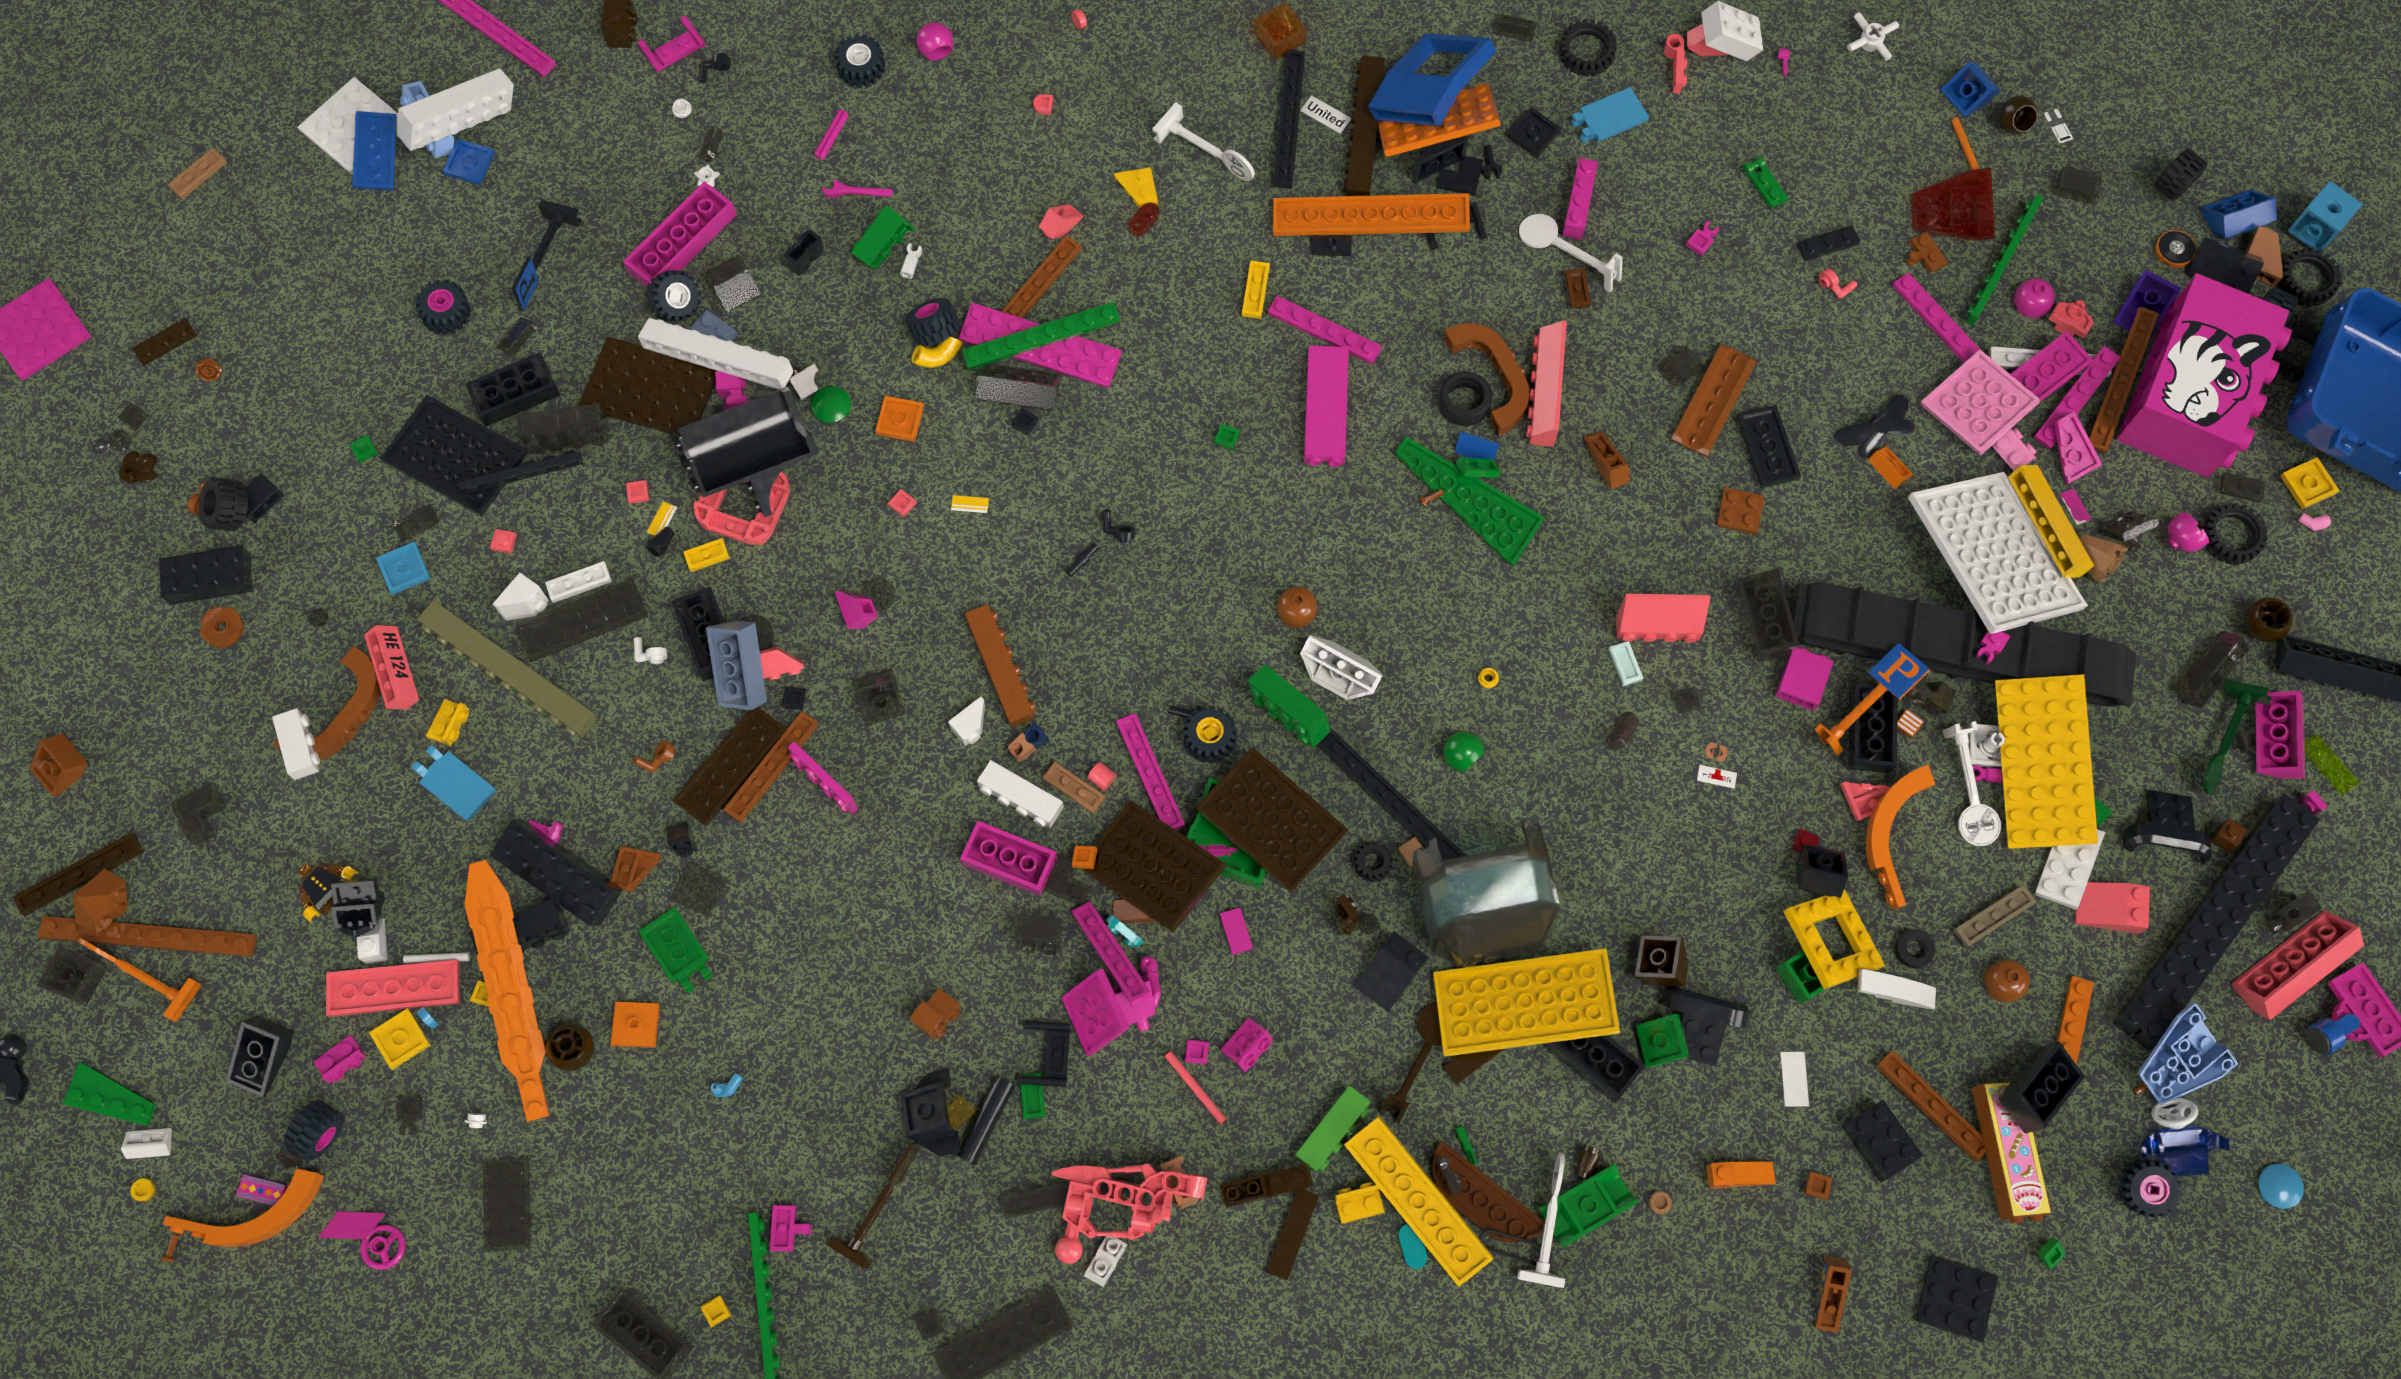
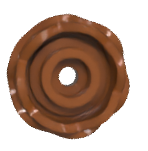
M203 358L195 365L197 376L204 381L216 380L222 373L220 364L212 358Z

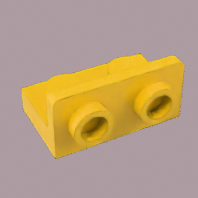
M444 699L426 737L451 747L452 743L459 737V729L462 723H465L468 719L469 709L461 702L457 704Z
M1372 1182L1362 1184L1360 1189L1354 1191L1351 1188L1338 1191L1339 1195H1336L1334 1198L1341 1224L1385 1213L1379 1187L1377 1185L1373 1186Z

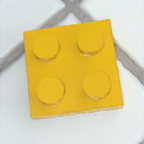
M2318 457L2280 475L2301 509L2307 508L2339 492V489Z
M408 1008L369 1032L392 1070L431 1046L411 1010Z

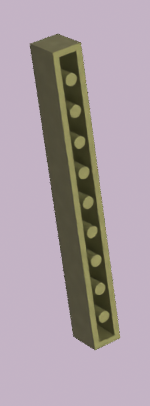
M434 600L417 618L422 625L420 628L428 635L435 634L438 642L445 647L448 644L452 646V651L459 657L466 656L469 658L468 662L476 669L479 667L485 670L483 673L490 679L494 680L497 678L500 680V685L510 692L512 689L517 692L516 696L524 703L527 701L531 702L533 709L540 714L543 712L548 714V719L558 726L561 723L566 727L564 730L571 736L575 737L578 735L580 738H583L598 720L592 711Z

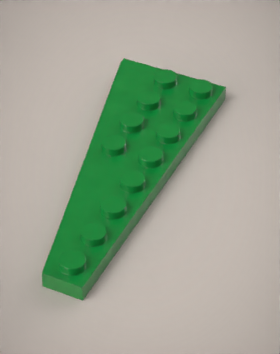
M1405 437L1395 456L1434 493L1443 489L1444 495L1439 498L1509 565L1514 567L1542 525L1545 517L1477 477L1463 476L1458 466L1412 439Z

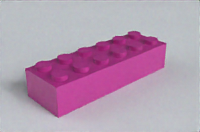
M704 181L623 261L628 274L647 288L648 284H652L650 280L653 277H657V274L666 271H681L737 215L733 203Z

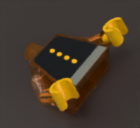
M320 864L313 870L309 865H304L298 872L304 879L299 884V888L302 891L300 899L303 916L310 923H312L311 920L315 915L318 917L321 914L326 916L334 905L331 883L334 881L351 880L354 874L358 875L359 872L350 866L329 864L325 867Z

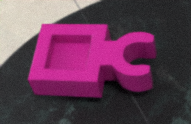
M1710 221L1705 223L1703 231L1697 229L1686 243V247L1701 257L1714 241L1712 237H1715L1719 230V227H1716L1713 231L1709 230Z
M1987 631L1980 642L1983 648L1976 653L1975 658L1978 659L1981 654H1985L1988 658L1985 664H1989L1994 658V653L1998 655L2002 651L2010 636L2003 631L1993 634Z

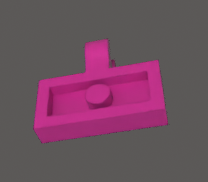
M773 1205L769 1251L794 1252L795 1234L811 1235L812 1225L796 1224V1206Z

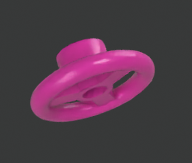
M388 1224L378 1225L366 1239H362L360 1246L361 1257L373 1269L385 1270L391 1268L404 1255L405 1238L402 1232L395 1226ZM378 1232H391L387 1238L377 1236L370 1241L372 1236ZM397 1238L399 1244L398 1251L394 1258L390 1260L388 1251L390 1250L391 1243ZM384 1243V1248L379 1250V1245ZM367 1247L370 1248L373 1254L381 1256L382 1263L375 1262L369 1257Z

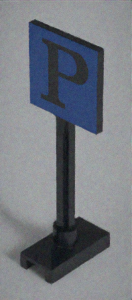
M541 200L539 208L542 217L550 219V225L533 260L527 256L512 286L520 311L524 312L537 286L539 279L536 270L540 266L558 228L561 227L562 223L580 226L582 219L577 218L579 209Z

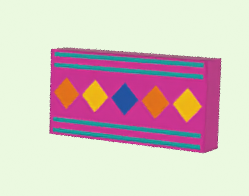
M243 1174L236 1196L274 1206L283 1196L288 1186Z

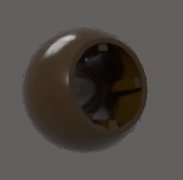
M2265 597L2256 600L2249 606L2244 616V623L2248 633L2255 639L2263 642H2275L2285 637L2292 628L2293 614L2290 607L2282 600Z
M573 1023L555 1028L546 1042V1055L550 1063L563 1071H576L585 1067L590 1062L595 1051L594 1039L591 1033L585 1027ZM576 1038H582V1047H580ZM567 1041H572L571 1048L564 1050V1044ZM579 1052V1054L576 1057L570 1060L568 1059V1057H573Z

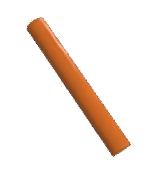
M1954 118L1951 122L1971 170H1977L1979 165L1959 118Z

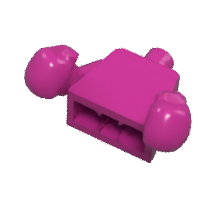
M1144 956L1141 959L1140 971L1142 974L1141 978L1150 990L1152 997L1132 1007L1119 986L1112 988L1128 1025L1135 1023L1140 1032L1150 1028L1148 1017L1156 1014L1155 1008L1159 1005L1161 988L1158 981V963L1151 956Z

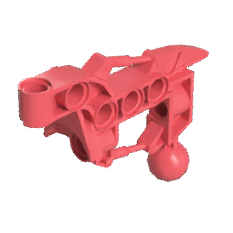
M1150 1163L1109 1169L1105 1166L1083 1165L1053 1171V1176L1072 1180L1070 1181L1062 1217L1068 1222L1065 1236L1061 1237L1056 1243L1055 1254L1057 1258L1065 1264H1073L1081 1258L1083 1246L1078 1239L1079 1232L1084 1233L1089 1238L1112 1236V1238H1128L1130 1240L1144 1236L1145 1232L1152 1233L1155 1223L1161 1224L1162 1220L1170 1221L1173 1193L1203 1200L1208 1177L1181 1171L1165 1170L1158 1172ZM1143 1172L1145 1181L1138 1185L1114 1179L1110 1173ZM1172 1175L1178 1178V1186L1176 1188L1172 1187L1169 1183ZM1103 1182L1109 1186L1107 1194L1102 1193L1100 1189ZM1124 1187L1130 1190L1129 1199H1125L1122 1196V1189ZM1146 1192L1152 1197L1150 1205L1143 1201V1195ZM1093 1198L1131 1206L1134 1212L1131 1227L1128 1228V1231H1098L1089 1220Z

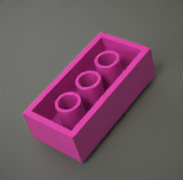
M977 821L960 860L962 866L1041 897L1057 861V854L1053 850Z

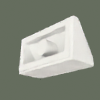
M163 1128L126 1132L121 1147L125 1158L170 1155L172 1129Z

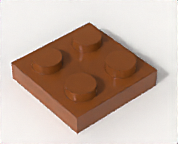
M1725 487L1716 526L1757 535L1765 496Z

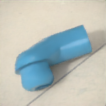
M734 1073L728 1083L719 1084L715 1082L712 1084L711 1092L719 1098L731 1096L744 1078Z

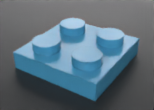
M415 541L376 558L392 595L431 579Z

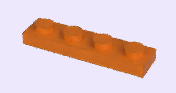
M2072 976L2069 981L2056 1042L2059 1041L2077 1064L2094 982Z

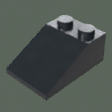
M1462 136L1426 146L1415 162L1413 183L1415 184L1441 171L1442 168L1445 169L1463 160L1468 141L1467 137Z
M2204 237L2187 274L2193 277L2197 273L2249 294L2264 265L2262 257Z
M1393 931L1357 980L1354 987L1385 1011L1389 1012L1427 963L1429 957Z
M259 1016L241 1021L225 1082L260 1097H265L289 1052L294 1031Z

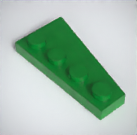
M81 1062L78 1063L63 1101V1105L144 1126H149L156 1108L154 1103Z

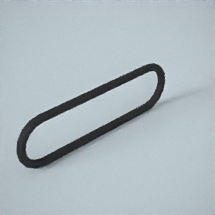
M1493 1229L1483 1231L1479 1237L1482 1242L1485 1234L1495 1233L1540 1248L1542 1244ZM1486 1247L1490 1252H1494L1532 1265H1536L1537 1263L1528 1259H1524L1512 1254H1508L1499 1250ZM1550 1250L1548 1263H1550L1553 1258L1552 1250Z

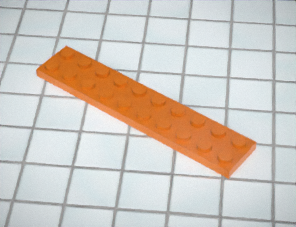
M1469 193L1274 198V236L1470 232Z

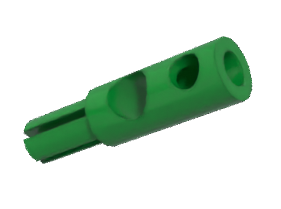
M1464 1126L1455 1129L1459 1141L1463 1144V1151L1466 1153L1469 1162L1474 1166L1468 1151H1470L1475 1165L1478 1164L1472 1150L1473 1147L1468 1142L1469 1137Z

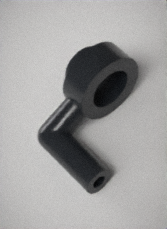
M717 53L712 56V60L701 62L698 82L706 83L708 68H714L718 71L729 70L731 66L730 57L725 53Z
M1103 510L1104 533L1115 535V538L1121 543L1131 542L1135 538V528L1127 525L1112 527L1111 510Z

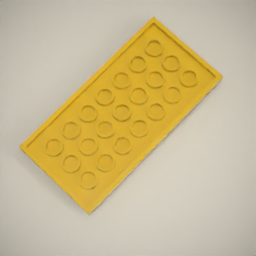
M2084 675L1995 680L1999 733L2005 738L2004 743L2000 746L2008 849L2098 845Z
M1606 948L1433 972L1444 1057L1620 1033Z

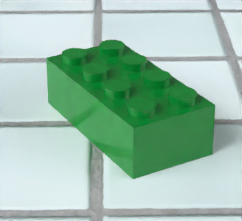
M1266 664L1248 680L1249 692L1253 696V703L1261 709L1263 707L1267 710V714L1274 721L1278 719L1286 731L1295 733L1302 744H1308L1314 748L1330 732L1326 712Z

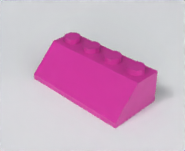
M2301 691L2268 692L2267 696L2272 697L2269 706L2255 703L2257 773L2280 779L2305 778L2304 705Z

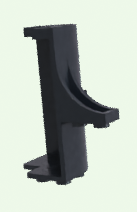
M788 387L740 403L716 404L712 406L714 412L710 416L672 430L674 436L671 439L678 452L681 451L682 455H679L680 462L688 474L691 475L689 481L696 494L700 493L704 498L749 481L746 483L750 495L754 494L756 499L753 502L756 512H761L764 517L772 515L770 492L778 475L791 464L819 454L814 437L804 427L794 397Z

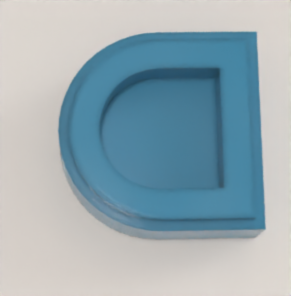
M422 1006L417 1010L418 1016L428 1027L434 1029L439 1025V1022L426 1007Z

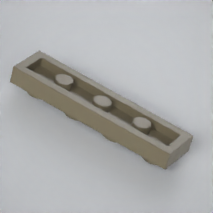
M2022 885L1953 931L1963 945L1968 948L2034 905L2036 900L2025 885Z

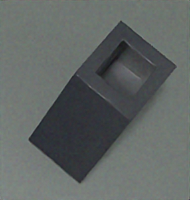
M687 821L667 828L669 847L677 857H687L692 855L693 851L698 850L692 828Z

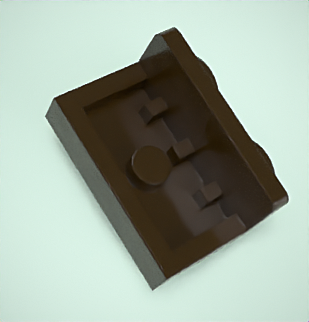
M1344 894L1337 898L1335 910L1343 919L1339 923L1337 930L1339 936L1344 933L1348 935L1356 929L1355 925L1358 923L1359 917L1355 902Z

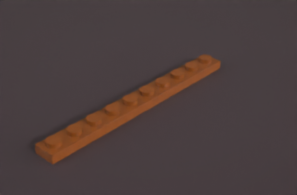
M42 916L37 936L40 939L78 942L77 940L80 937L89 943L245 957H253L257 940L255 934L111 922L108 928L103 929L96 935L77 924L75 919Z

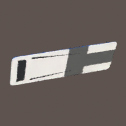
M2058 109L2044 113L2059 143L2073 139Z

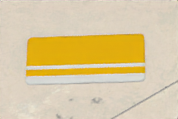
M953 495L951 510L987 513L989 498Z
M662 502L647 533L655 536L664 527H667L677 507Z

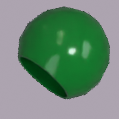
M1460 731L1451 735L1443 748V755L1447 765L1454 771L1462 773L1485 754L1484 744L1481 739L1468 731Z

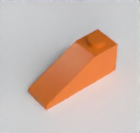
M1773 1162L1711 1163L1706 1167L1709 1189L1776 1184Z

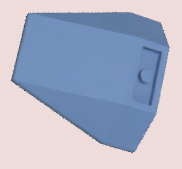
M2194 1001L2175 1017L2137 1073L2160 1105L2221 1079L2238 1065L2230 1051L2217 1043L2203 1023L2206 1017Z

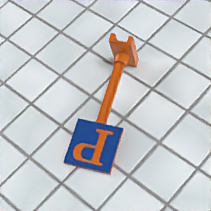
M1898 643L1868 672L1879 682V685L1837 726L1834 725L1828 730L1820 723L1815 728L1824 745L1828 743L1833 752L1838 756L1843 751L1838 740L1844 735V731L1885 691L1888 690L1900 700L1930 669Z

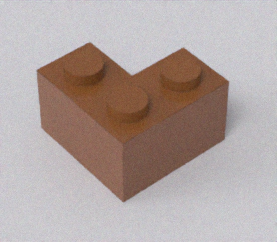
M939 988L927 1003L921 1002L909 1019L916 1029L934 1042L937 1038L941 1039L947 1031L945 1027L949 1022H954L959 1017L961 1006Z

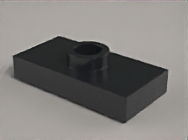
M1313 235L1312 255L1351 256L1352 236Z

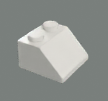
M519 573L493 605L503 619L508 621L536 616L546 608L549 600L537 584Z

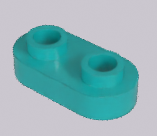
M1112 914L1106 919L1108 929L1114 934L1120 932L1124 935L1123 941L1131 948L1135 945L1139 948L1144 942Z

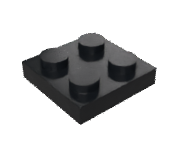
M1530 107L1508 132L1507 137L1538 158L1561 133L1562 128Z

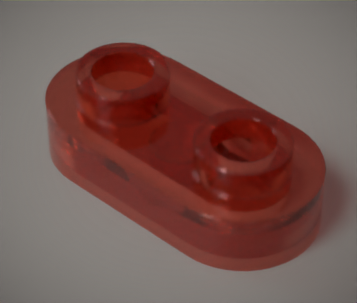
M1152 202L1145 203L1130 219L1128 224L1129 232L1135 237L1144 236L1159 219V207Z

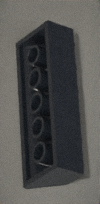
M2289 635L2277 640L2274 664L2280 674L2284 676H2298L2300 679L2308 682L2312 680L2318 681L2327 687H2341V689L2347 692H2361L2363 695L2371 698L2374 696L2381 697L2391 703H2395V701L2401 702V663Z

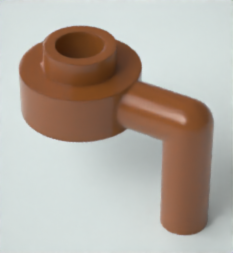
M663 740L657 746L654 754L655 758L651 763L639 756L634 757L633 763L649 772H655L662 762L670 761L674 757V744Z

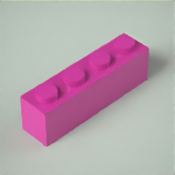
M1579 158L1562 234L1564 237L1582 239L1598 161Z

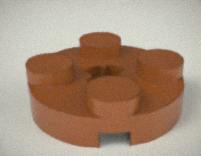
M230 607L212 608L205 613L201 620L200 634L202 638L211 646L224 649L237 642L245 631L242 617ZM226 623V628L223 631H218V625Z

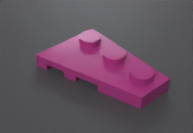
M2075 411L2054 421L2065 484L2071 483L2102 465Z

